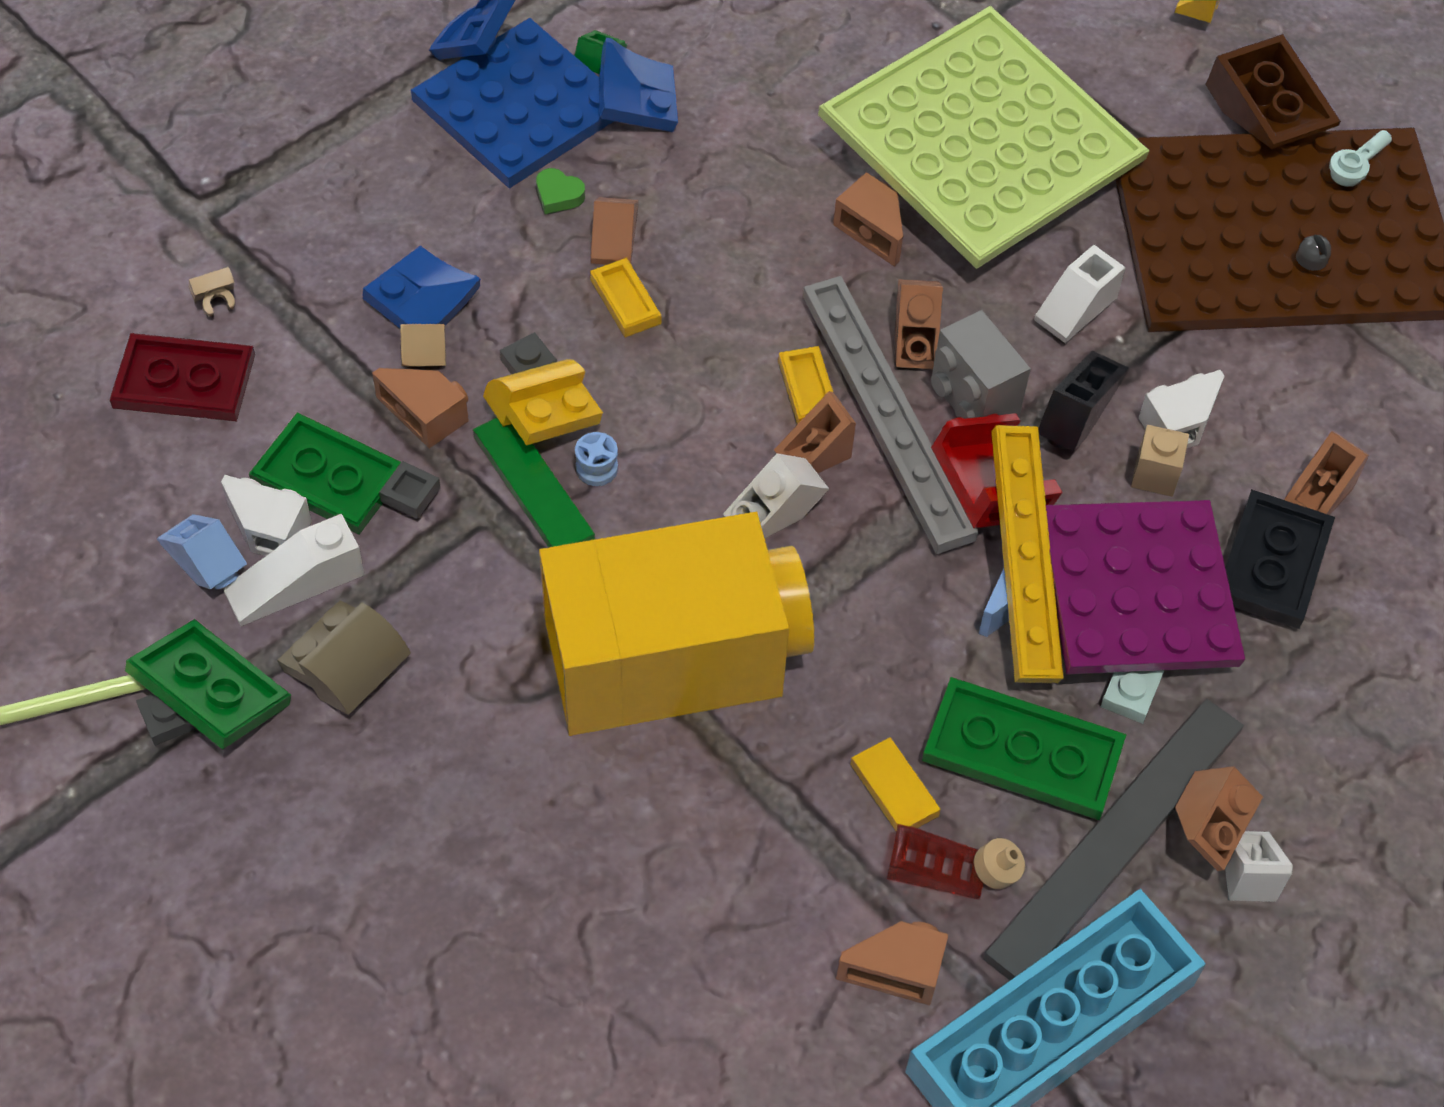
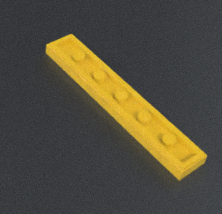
M996 425L991 432L1015 683H1059L1064 678L1054 579L1049 550L1050 540L1038 427Z

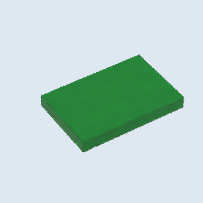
M297 412L249 472V477L263 486L278 490L289 489L297 492L302 497H306L309 511L326 519L342 513L350 531L360 535L383 504L380 500L379 492L401 462Z
M195 619L126 660L125 672L221 749L231 745L290 705L291 694Z

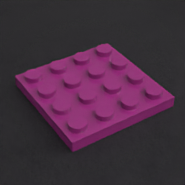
M1210 500L1046 505L1058 629L1066 674L1240 667L1246 660Z

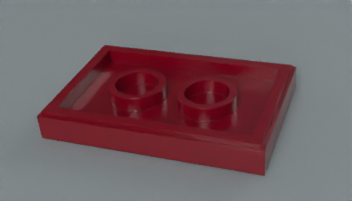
M130 333L109 399L113 409L237 422L255 358L254 347L250 345Z

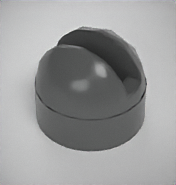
M1322 235L1306 237L1299 245L1296 259L1305 269L1321 270L1328 264L1331 256V245Z

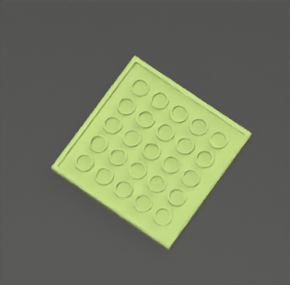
M991 6L820 105L818 116L976 269L1146 160L1149 150Z

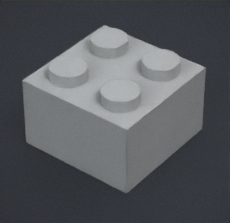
M980 310L940 330L931 383L937 395L941 398L945 397L952 406L956 417L974 418L990 414L1003 415L1013 413L1020 417L1031 368L983 310Z

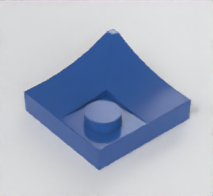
M479 0L475 6L459 14L441 31L432 43L429 51L438 60L486 54L494 46L496 35L515 0Z
M606 37L602 48L600 68V118L674 132L678 124L673 65L643 57L626 49L612 38Z
M420 245L365 286L362 299L398 328H400L401 324L446 325L480 288L481 279L476 275L461 271L447 264Z

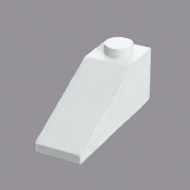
M341 513L298 531L238 576L235 581L224 587L223 590L240 626H243L364 576L360 549Z

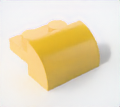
M572 359L561 360L490 380L485 387L483 395L502 426L512 424L526 445L600 424L603 415L602 410L582 383L585 370Z

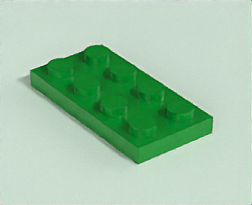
M950 677L927 741L922 761L1100 820L1127 734Z

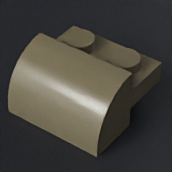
M340 600L300 639L294 642L277 661L286 674L311 686L320 700L349 715L411 652L394 627L370 606L361 602L355 608Z

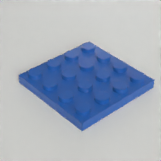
M531 18L526 19L498 36L494 46L486 54L466 56L411 89L412 101L509 189L614 122L600 118V77Z

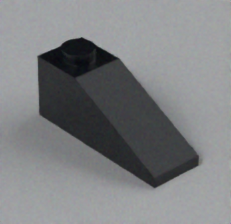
M1092 350L1053 390L1038 427L1039 435L1047 438L1048 442L1055 447L1075 451L1088 437L1127 375L1129 367Z

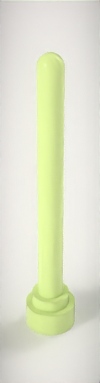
M126 675L1 706L0 726L141 691L146 688L132 676Z

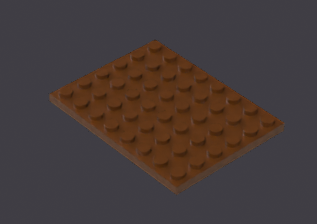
M1415 128L1322 131L1273 149L1252 134L1136 138L1149 150L1146 160L1118 177L1116 183L1148 332L1444 320V221ZM1381 130H1385L1391 135L1392 141L1368 161L1370 164L1368 175L1360 183L1348 187L1342 186L1332 179L1329 164L1334 153L1346 149L1357 151ZM1322 235L1331 245V256L1328 264L1321 270L1305 269L1296 259L1299 245L1306 237Z

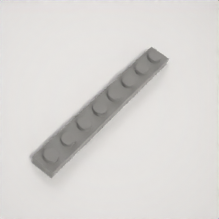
M842 276L805 286L803 298L936 554L976 542L977 529L973 528L931 448L932 445Z

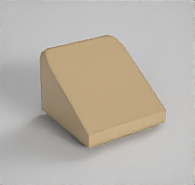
M445 324L400 325L403 367L446 366Z

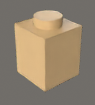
M1147 424L1137 454L1131 487L1173 497L1183 469L1189 434Z

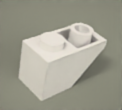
M1093 245L1066 268L1036 313L1034 320L1066 343L1117 299L1126 267Z
M1221 370L1205 375L1199 373L1191 376L1186 381L1168 387L1166 385L1158 386L1149 393H1146L1139 415V420L1143 427L1146 429L1148 424L1189 434L1187 448L1198 445L1218 396L1224 374Z
M776 453L723 515L727 517L757 511L764 538H767L803 519L829 488L806 458Z
M224 475L221 481L228 507L250 552L266 556L298 531L309 527L312 522L306 497H302L293 490H278L263 486L250 478L239 479Z

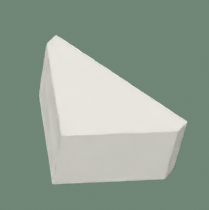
M1244 832L1225 868L1229 901L1276 902L1292 875L1293 865L1269 832Z

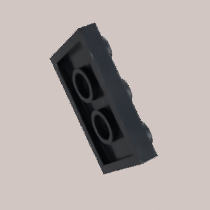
M1251 489L1225 566L1234 607L1300 629L1308 609L1335 517Z

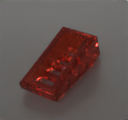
M898 824L887 879L979 900L983 888V882L978 877L974 867V858L978 849L915 827ZM908 850L917 851L915 863L906 860ZM926 854L935 855L933 869L924 866ZM945 858L954 860L951 875L942 872ZM963 862L973 864L969 882L960 879Z

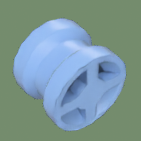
M591 432L582 436L576 443V473L579 479L587 485L603 486L612 482L617 475L618 448L617 443L611 436L606 433ZM603 459V462L595 464L598 460Z

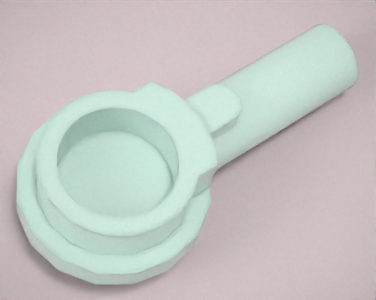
M1381 130L1357 151L1346 149L1334 153L1329 164L1332 179L1336 183L1348 187L1360 183L1368 175L1370 169L1368 161L1392 141L1391 135L1387 131Z

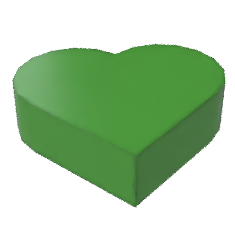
M555 168L542 170L536 177L537 193L545 214L578 207L585 200V184L578 177L565 176L562 171Z

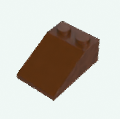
M1283 34L1218 55L1205 84L1226 116L1271 149L1337 127L1341 122Z

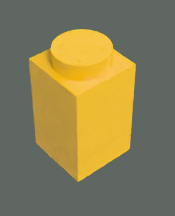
M757 511L539 549L544 620L569 736L783 697L786 658L813 652V613L807 580L800 557L794 546L767 549Z

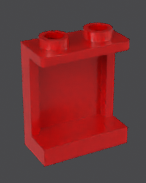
M1016 413L951 419L942 427L940 434L931 447L973 528L1000 525L991 431L996 425L1018 426L1020 419ZM1055 479L1044 480L1046 505H1055L1063 492Z

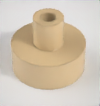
M996 838L978 849L974 858V867L978 877L985 885L993 889H1005L1023 876L1025 861L1022 852L1013 842L1004 838Z

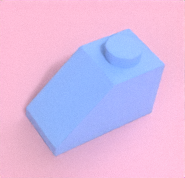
M192 514L157 538L161 546L198 586L208 589L215 587L216 590L224 588L237 579L239 575L236 571L247 565V562L219 519Z

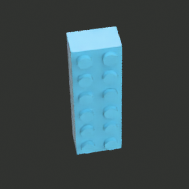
M1140 888L910 1052L905 1072L932 1107H1030L1192 988L1206 963Z

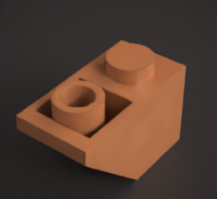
M898 279L895 367L933 369L940 332L943 286L939 281Z
M1235 766L1194 772L1175 808L1187 840L1217 871H1223L1263 796Z

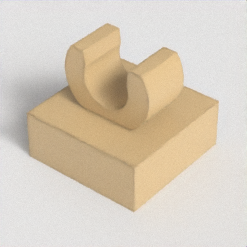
M229 267L189 279V289L195 302L203 299L202 307L208 317L214 314L210 302L215 297L223 298L229 310L234 309V296L229 290L234 289L235 282Z

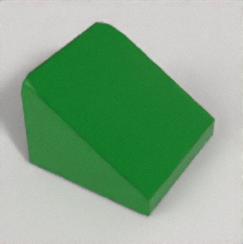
M595 30L578 38L574 56L591 71L600 74L602 48L606 37L612 38L625 48H627V43Z

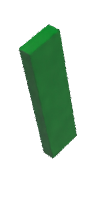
M495 418L473 429L475 440L548 548L595 540V533L533 444L526 445L512 424L502 426L498 418Z

